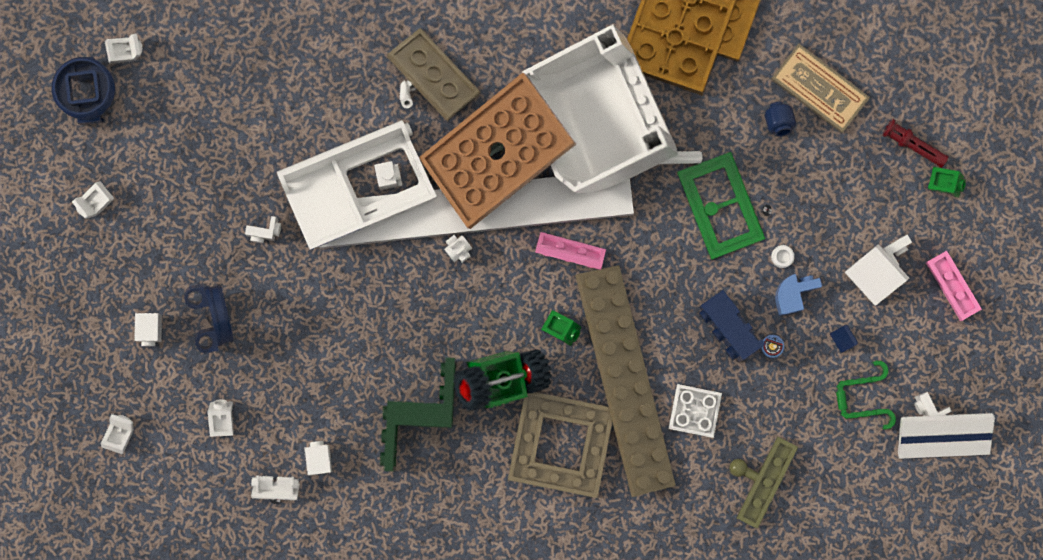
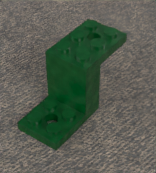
M446 357V362H441L440 376L445 377L444 386L440 385L439 399L443 400V404L388 401L387 406H383L382 419L386 420V429H382L381 443H385V452L380 453V466H384V471H396L398 426L453 428L455 358Z

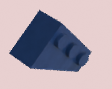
M724 290L699 306L701 310L699 312L700 317L706 324L710 322L714 328L712 331L714 337L718 342L723 341L727 346L725 352L732 361L736 359L737 362H741L766 345L762 339H757L752 331L753 327L749 322H745L740 315L739 309Z

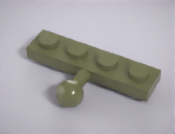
M776 437L759 473L748 468L747 463L742 459H735L730 463L729 469L732 475L736 477L745 476L754 481L736 517L737 519L758 529L798 449L797 446L780 437Z

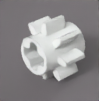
M453 235L446 240L448 246L444 250L453 262L459 259L463 263L471 257L468 252L472 247L462 235L458 239Z

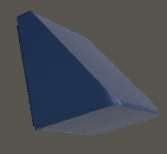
M847 324L830 333L841 353L858 344L857 339Z

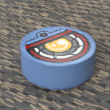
M769 335L763 339L766 345L761 347V351L765 356L775 358L782 354L784 342L779 336Z

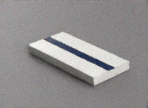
M993 413L901 417L898 457L902 459L990 455L995 417Z

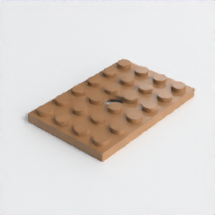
M523 72L422 154L419 159L465 226L471 229L574 147L576 143L529 77ZM495 143H502L505 147V154L499 160H494L490 156L491 147Z

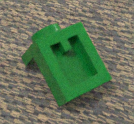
M933 167L928 189L930 191L952 194L954 197L959 198L960 192H963L966 186V179H964L960 171Z
M552 310L541 330L571 346L579 338L581 326Z

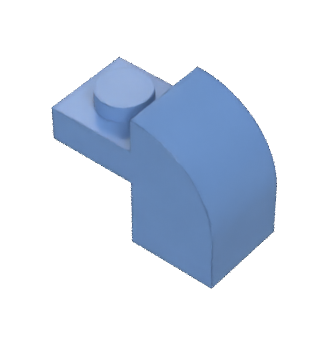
M796 274L783 280L778 286L775 295L779 316L804 310L800 293L821 288L820 278L813 279V276L800 278L798 283Z

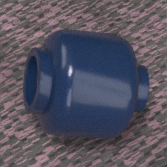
M783 102L772 103L764 114L768 131L777 137L789 135L796 126L792 107L788 104H783Z

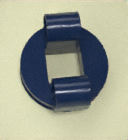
M78 57L65 62L56 71L51 87L52 96L57 106L67 115L76 118L79 125L102 123L104 119L101 118V115L111 106L116 90L112 74L94 57ZM73 79L76 82L94 79L96 97L74 100L71 80Z
M203 283L188 287L184 293L187 306L192 309L209 306L214 327L200 330L196 334V348L202 353H211L218 351V347L225 343H232L234 338L221 285L203 287ZM196 291L202 297L200 301L194 303L188 297L190 293ZM209 336L212 342L209 346H202L199 344L200 338Z

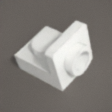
M906 235L883 249L900 266L893 253H895L896 257L908 250L906 246L912 243V241Z
M219 399L210 403L208 408L210 437L233 436L232 401L227 402L224 399Z

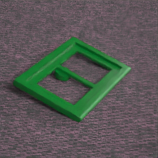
M731 152L677 172L711 260L766 239ZM725 168L736 198L720 204L709 202L704 208L693 179ZM738 202L750 232L718 243L707 215L714 216L718 209Z

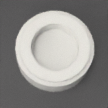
M778 246L772 251L771 260L776 267L787 268L794 261V252L788 246Z

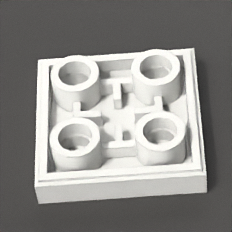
M879 244L845 271L848 277L875 306L909 279L905 272Z
M677 384L668 429L714 438L722 393Z

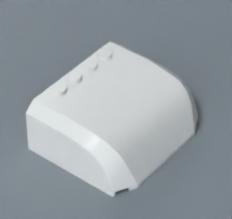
M614 25L522 71V73L524 72L529 77L576 143L574 147L551 164L555 177L575 193H591L607 189L678 155L676 145L633 49L625 35Z

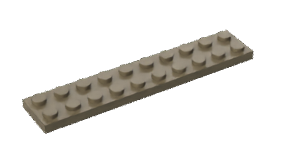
M617 265L577 274L575 276L631 497L676 486L620 266Z

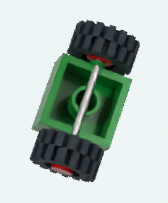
M537 349L524 353L504 351L468 361V368L459 370L455 374L454 383L456 385L454 390H457L456 397H459L458 402L463 404L462 408L466 409V411H473L480 408L502 405L528 397L527 393L545 390L550 387L549 384L552 382L549 379L552 378V374L549 373L551 366L548 367L547 365L549 361L544 359L545 354H541V351Z

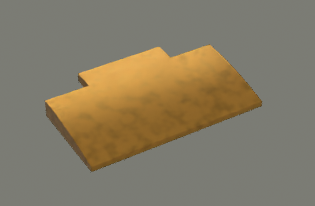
M641 0L627 40L645 76L703 96L717 55L739 62L761 0Z

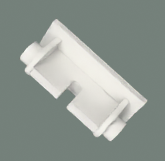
M257 475V477H252L251 485L253 489L251 498L297 500L300 486L299 480L294 479V477H277V482H273V477Z

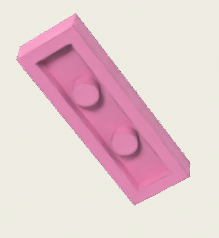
M541 232L535 253L601 270L606 249Z
M947 251L926 262L960 321L982 310Z

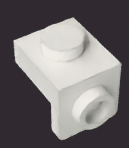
M132 34L129 38L107 39L105 41L109 64L136 61L142 53V43L138 40L137 34Z
M99 181L82 197L75 198L72 203L75 205L77 212L87 219L101 213L114 198Z
M271 216L269 229L246 226L245 235L251 237L250 241L256 243H264V240L275 241V236L279 237L281 223H278L277 217Z
M928 392L915 397L917 402L914 404L920 415L941 416L951 412L950 407L937 411Z
M112 414L110 425L101 442V447L123 454L133 433V421L126 416Z

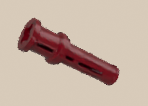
M891 119L882 133L883 137L888 136L898 142V146L908 147L940 168L945 165L949 158L948 155L943 154L930 144L914 136L911 129H905L897 124L895 119ZM918 146H921L922 148H924V149H926L927 151L931 152L932 154H934V156H932V155L929 154L928 152L924 151L923 149L919 148Z

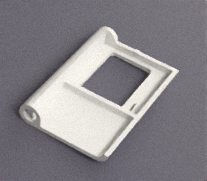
M401 120L277 171L281 185L310 250L437 198L410 140V136L413 133L408 123L404 124ZM397 150H404L419 183L414 187L362 207L346 175L347 172Z

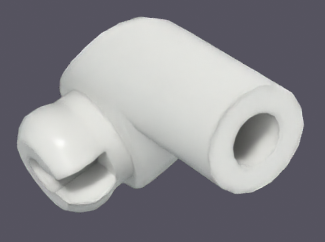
M404 80L400 85V101L404 108H410L413 105L410 92L416 90L409 80L406 82Z

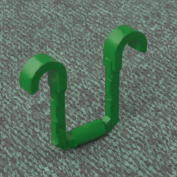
M874 361L872 364L880 366L883 370L880 376L856 380L851 379L838 383L836 386L838 392H836L838 408L841 410L840 415L846 420L848 418L887 414L890 417V421L888 424L883 425L882 429H890L894 426L896 417L889 409H876L850 414L846 412L848 407L846 394L843 391L845 385L872 383L887 377V365L882 361Z

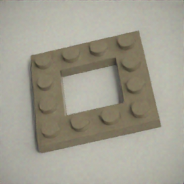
M538 392L527 393L528 397H525L523 400L508 480L598 498L612 427L609 407ZM543 417L588 426L579 471L535 462Z

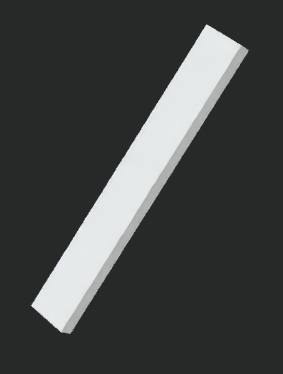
M556 177L532 179L471 229L465 226L441 189L434 190L437 196L435 199L318 248L324 249L631 216L634 214L630 178L607 189L591 193H575ZM394 194L357 199L359 204L365 207Z

